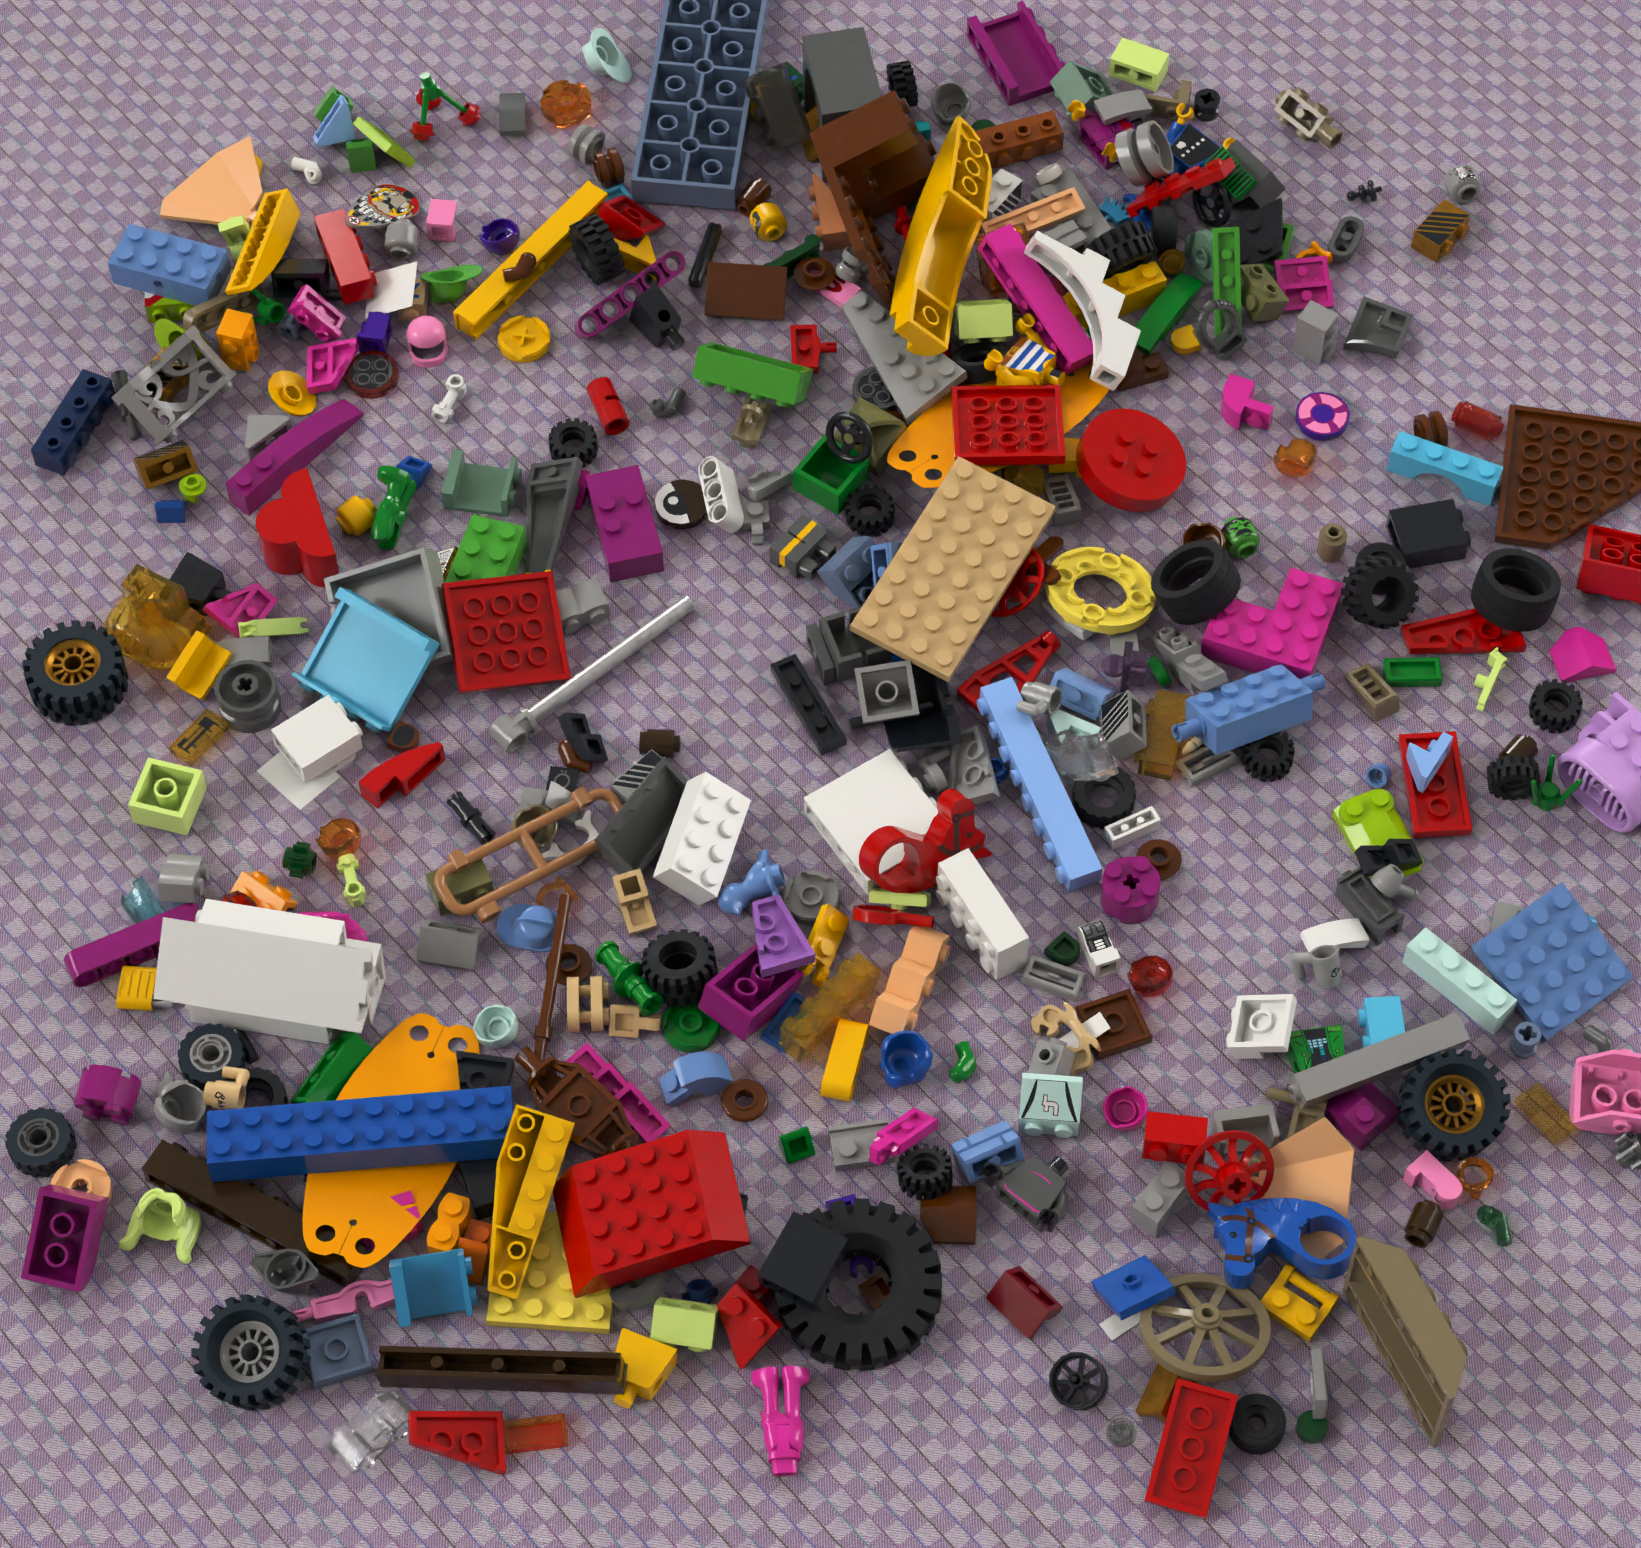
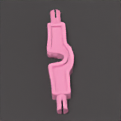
M389 1279L381 1282L360 1280L347 1285L339 1293L312 1299L310 1307L293 1310V1313L298 1317L296 1321L302 1322L314 1318L315 1322L319 1324L358 1313L357 1299L361 1296L368 1298L373 1310H380L395 1304L392 1280Z

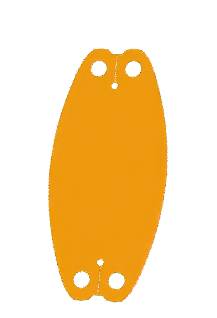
M1093 360L1089 365L1074 371V376L1066 375L1063 384L1060 386L1064 434L1082 421L1110 390L1090 379L1089 373L1092 371ZM994 379V380H992V381H990V382L981 383V384H967V383H963V384H961L960 386H998V385H997V379ZM952 391L916 418L896 440L888 453L887 463L897 470L909 472L912 475V480L922 488L939 487L955 462ZM907 450L913 451L916 454V459L906 462L899 458V454ZM932 455H937L938 458H937V459H931V456H932ZM1009 465L977 466L991 473ZM929 469H938L942 472V477L937 480H929L925 477V472Z
M418 1013L405 1019L363 1060L336 1100L460 1090L456 1053L450 1051L448 1043L453 1038H462L467 1043V1048L464 1052L480 1054L479 1042L474 1030L462 1025L447 1027L439 1024L435 1017L423 1013ZM414 1026L426 1027L429 1032L428 1037L422 1041L412 1039L410 1037V1030ZM433 1051L435 1056L428 1058L427 1054ZM457 1162L308 1173L302 1218L303 1238L309 1251L319 1255L339 1254L344 1256L347 1263L360 1268H366L379 1262L405 1238L424 1216L443 1189ZM411 1190L415 1203L401 1206L390 1197ZM417 1206L420 1218H416L406 1209ZM355 1219L357 1224L351 1227L349 1221ZM322 1225H329L334 1228L335 1237L327 1242L320 1241L316 1237V1230ZM361 1238H369L375 1243V1249L370 1254H360L355 1248L356 1242Z

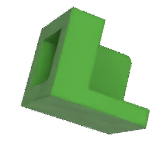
M331 86L315 108V117L323 122L340 94L345 97L350 111L354 107L353 100Z

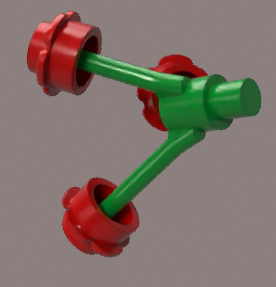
M425 72L420 75L422 83L420 85L421 89L416 95V101L422 106L421 120L414 121L412 129H409V132L414 134V139L428 141L430 136L435 135L433 124L426 122L427 110L438 107L441 103V97L460 111L458 119L463 122V126L466 127L468 124L473 126L478 122L481 113L479 112L480 107L477 104L473 105L471 102H468L462 106L436 85L430 73Z

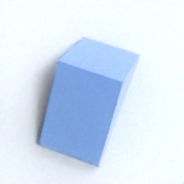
M341 94L313 135L315 144L319 147L356 139L349 106L345 97Z

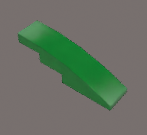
M1180 272L1167 285L1135 326L1141 330L1136 343L1139 351L1149 356L1151 355L1159 341H1164L1172 327L1179 324L1204 286V283Z

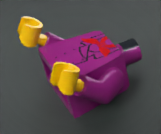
M1073 100L1067 108V111L1072 113V120L1080 121L1079 139L1105 170L1110 169L1119 162L1115 146L1116 135L1129 128L1137 130V126L1144 123L1141 117L1131 122L1127 118H1123L1105 126L1097 112L1087 110L1084 104L1078 100Z

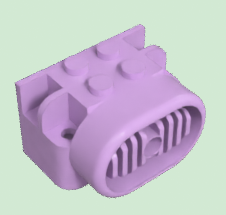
M1615 692L1612 695L1608 709L1604 712H1596L1592 716L1590 724L1579 733L1577 742L1559 757L1557 768L1560 779L1566 789L1578 779L1583 780L1580 787L1572 794L1580 804L1610 829L1626 833L1641 825V712L1619 693Z

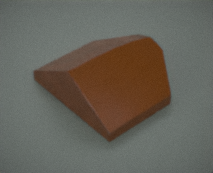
M949 1186V1191L947 1193L941 1191L942 1196L939 1198L935 1194L932 1195V1200L927 1201L926 1196L920 1201V1219L929 1232L934 1244L975 1245L976 1186Z

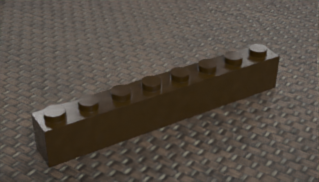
M162 1139L142 1167L147 1182L166 1192L176 1193L184 1202L274 1250H300L318 1269L320 1275L343 1287L355 1282L364 1269L347 1263L344 1256L332 1253L324 1256L309 1251L303 1238V1210L296 1211L289 1207V1204L278 1196L272 1198L264 1194L259 1186L251 1182L248 1184L240 1180L212 1182L207 1167V1159L203 1156L195 1157L189 1154L186 1148L176 1142L170 1144ZM322 1225L316 1230L315 1234L318 1240L327 1242L335 1237V1230L329 1225ZM358 1240L355 1245L357 1252L364 1255L368 1254L366 1245Z

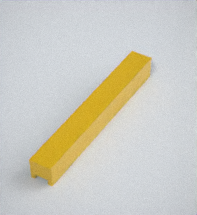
M588 180L453 311L455 328L477 340L573 246L569 238V226L590 215L597 214L601 204L608 197V193ZM529 252L536 257V266L528 278L510 282L504 281L502 269L516 267L523 253Z

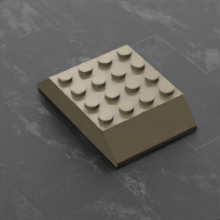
M1360 1236L1355 1240L1342 1290L1434 1448L1440 1443L1468 1356L1467 1348L1460 1338L1456 1339L1451 1330L1452 1324L1448 1315L1439 1310L1432 1288L1429 1285L1425 1286L1422 1281L1417 1262L1413 1258L1410 1259L1403 1249Z

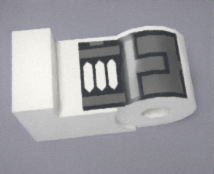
M1098 920L1077 927L1078 939L1094 980L1119 972L1121 957L1117 948L1114 949L1110 938H1108L1102 921ZM1110 964L1107 968H1100L1102 966Z

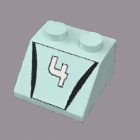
M1022 1073L1018 1132H1023L1030 1136H1039L1041 1134H1051L1060 1138L1078 1136L1083 1077Z

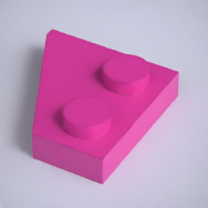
M357 338L307 347L306 388L309 394L336 390L360 348Z
M256 582L245 587L243 590L235 591L222 599L207 603L202 610L235 637L240 638L238 622L264 619L278 599Z

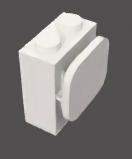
M329 695L271 729L274 745L305 783L317 776L326 777L352 762L356 757V752L363 748L361 728L355 721H349L340 702L335 703Z

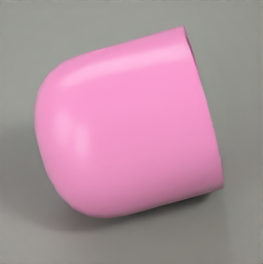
M417 317L412 320L407 329L410 357L415 365L422 368H431L442 364L447 355L445 329L443 324L435 317ZM443 342V351L436 358L421 359L416 357L412 351V345L418 348H431Z

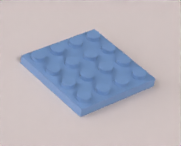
M1563 882L1471 947L1499 986L1517 999L1515 1007L1526 1022H1532L1540 1028V1040L1542 1043L1634 977Z

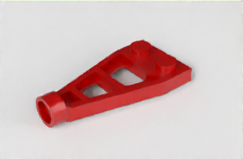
M1045 631L1042 635L976 671L957 689V696L979 712L977 700L979 699L980 688L991 684L990 681L1002 673H1008L1018 681L1016 686L1019 693H1021L1022 687L1026 682L1034 683L1050 657L1061 647L1060 640L1052 632ZM1023 656H1028L1035 662V665L1027 674H1024L1013 665Z

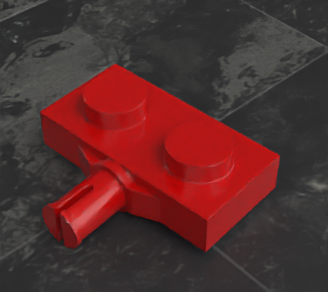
M817 324L790 325L792 363L814 369L813 374L819 373L821 353H837V343H820L817 335Z

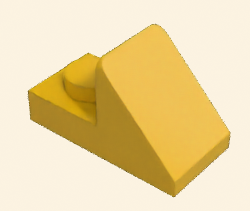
M648 234L645 235L637 248L628 242L614 238L615 242L618 243V250L623 257L621 258L624 262L623 268L639 274L656 261ZM649 274L652 277V280L656 281V277L652 274Z

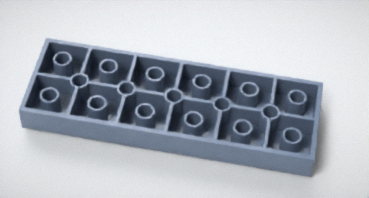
M665 0L631 177L632 198L635 201L736 209V199L739 192L752 115L751 100L753 89L757 86L771 0Z

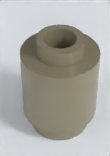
M1327 524L1321 528L1317 553L1323 561L1334 563L1344 555L1347 540L1346 530L1338 524Z

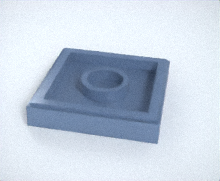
M359 1313L305 1328L307 1332L302 1334V1336L310 1340L311 1348L304 1349V1352L311 1357L310 1365L308 1366L315 1389L375 1372Z

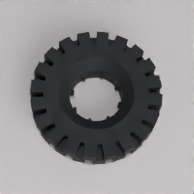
M854 1198V1205L846 1206L843 1199L829 1203V1210L823 1213L819 1208L809 1213L819 1221L818 1224L828 1229L835 1227L846 1234L845 1238L848 1239L849 1250L843 1261L852 1259V1257H854V1260H857V1257L872 1259L876 1262V1266L879 1267L881 1265L890 1276V1279H887L888 1286H892L887 1300L885 1302L881 1301L878 1309L867 1314L860 1312V1315L843 1312L839 1305L835 1307L826 1295L830 1293L829 1286L814 1312L775 1292L780 1319L785 1330L790 1331L791 1339L801 1350L804 1348L808 1349L810 1357L823 1364L826 1360L832 1361L834 1368L849 1371L850 1365L859 1366L860 1371L875 1370V1364L884 1362L887 1367L900 1361V1354L906 1351L910 1355L921 1345V1337L923 1335L928 1336L935 1324V1315L939 1313L942 1301L941 1263L937 1250H934L932 1247V1239L925 1229L919 1230L916 1227V1220L905 1211L899 1215L895 1213V1206L880 1201L878 1207L870 1205V1199Z

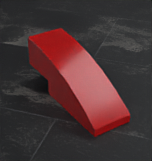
M440 742L420 746L382 763L358 781L361 796L377 809L396 791H399L406 797L445 761L443 745Z

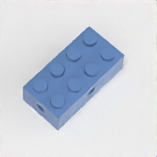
M133 224L128 225L108 261L109 271L114 284L195 306L218 296L231 271L227 249Z

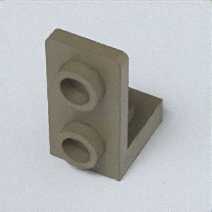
M1182 80L1180 90L1174 91L1173 98L1144 94L1153 110L1152 113L1145 116L1178 120L1179 116L1176 113V108L1180 103L1185 104L1182 115L1187 114L1192 81Z

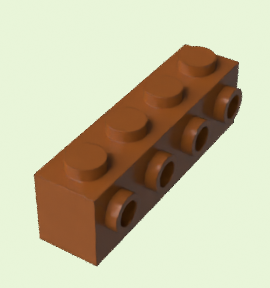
M1053 110L975 131L980 138L978 143L982 147L983 154H988L991 169L1063 150L1064 132Z

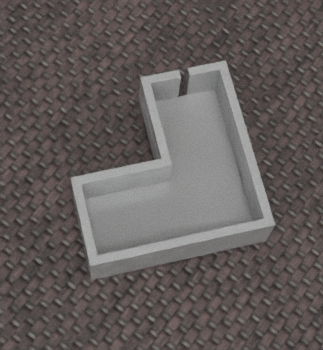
M422 547L324 578L329 603L335 605L340 603L341 600L334 597L339 587L352 590L439 642L440 645L427 669L454 661L441 590L444 578L437 551ZM337 607L330 608L332 615Z

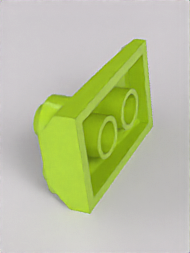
M1373 789L1347 799L1333 810L1332 817L1353 853L1360 845L1383 846L1388 839H1412L1394 808L1393 796L1384 789ZM1423 863L1418 867L1402 871L1404 877L1422 871L1421 866Z

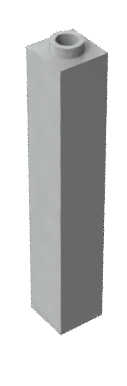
M1457 1012L1298 1072L1291 1078L1288 1090L1292 1100L1298 1102L1300 1108L1304 1109L1415 1067L1425 1058L1428 1059L1433 1053L1438 1051L1443 1054L1447 1049H1456V1051L1462 1049L1469 1042L1470 1038Z

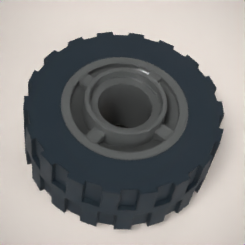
M44 1107L36 1110L31 1109L27 1113L19 1115L18 1119L11 1123L10 1129L6 1133L7 1141H5V1145L14 1165L23 1174H29L35 1178H38V1176L49 1177V1175L56 1173L62 1166L68 1165L70 1159H73L75 1155L74 1150L77 1146L75 1134L68 1120L60 1112L57 1113L55 1109H44ZM46 1140L43 1144L36 1145L39 1141Z

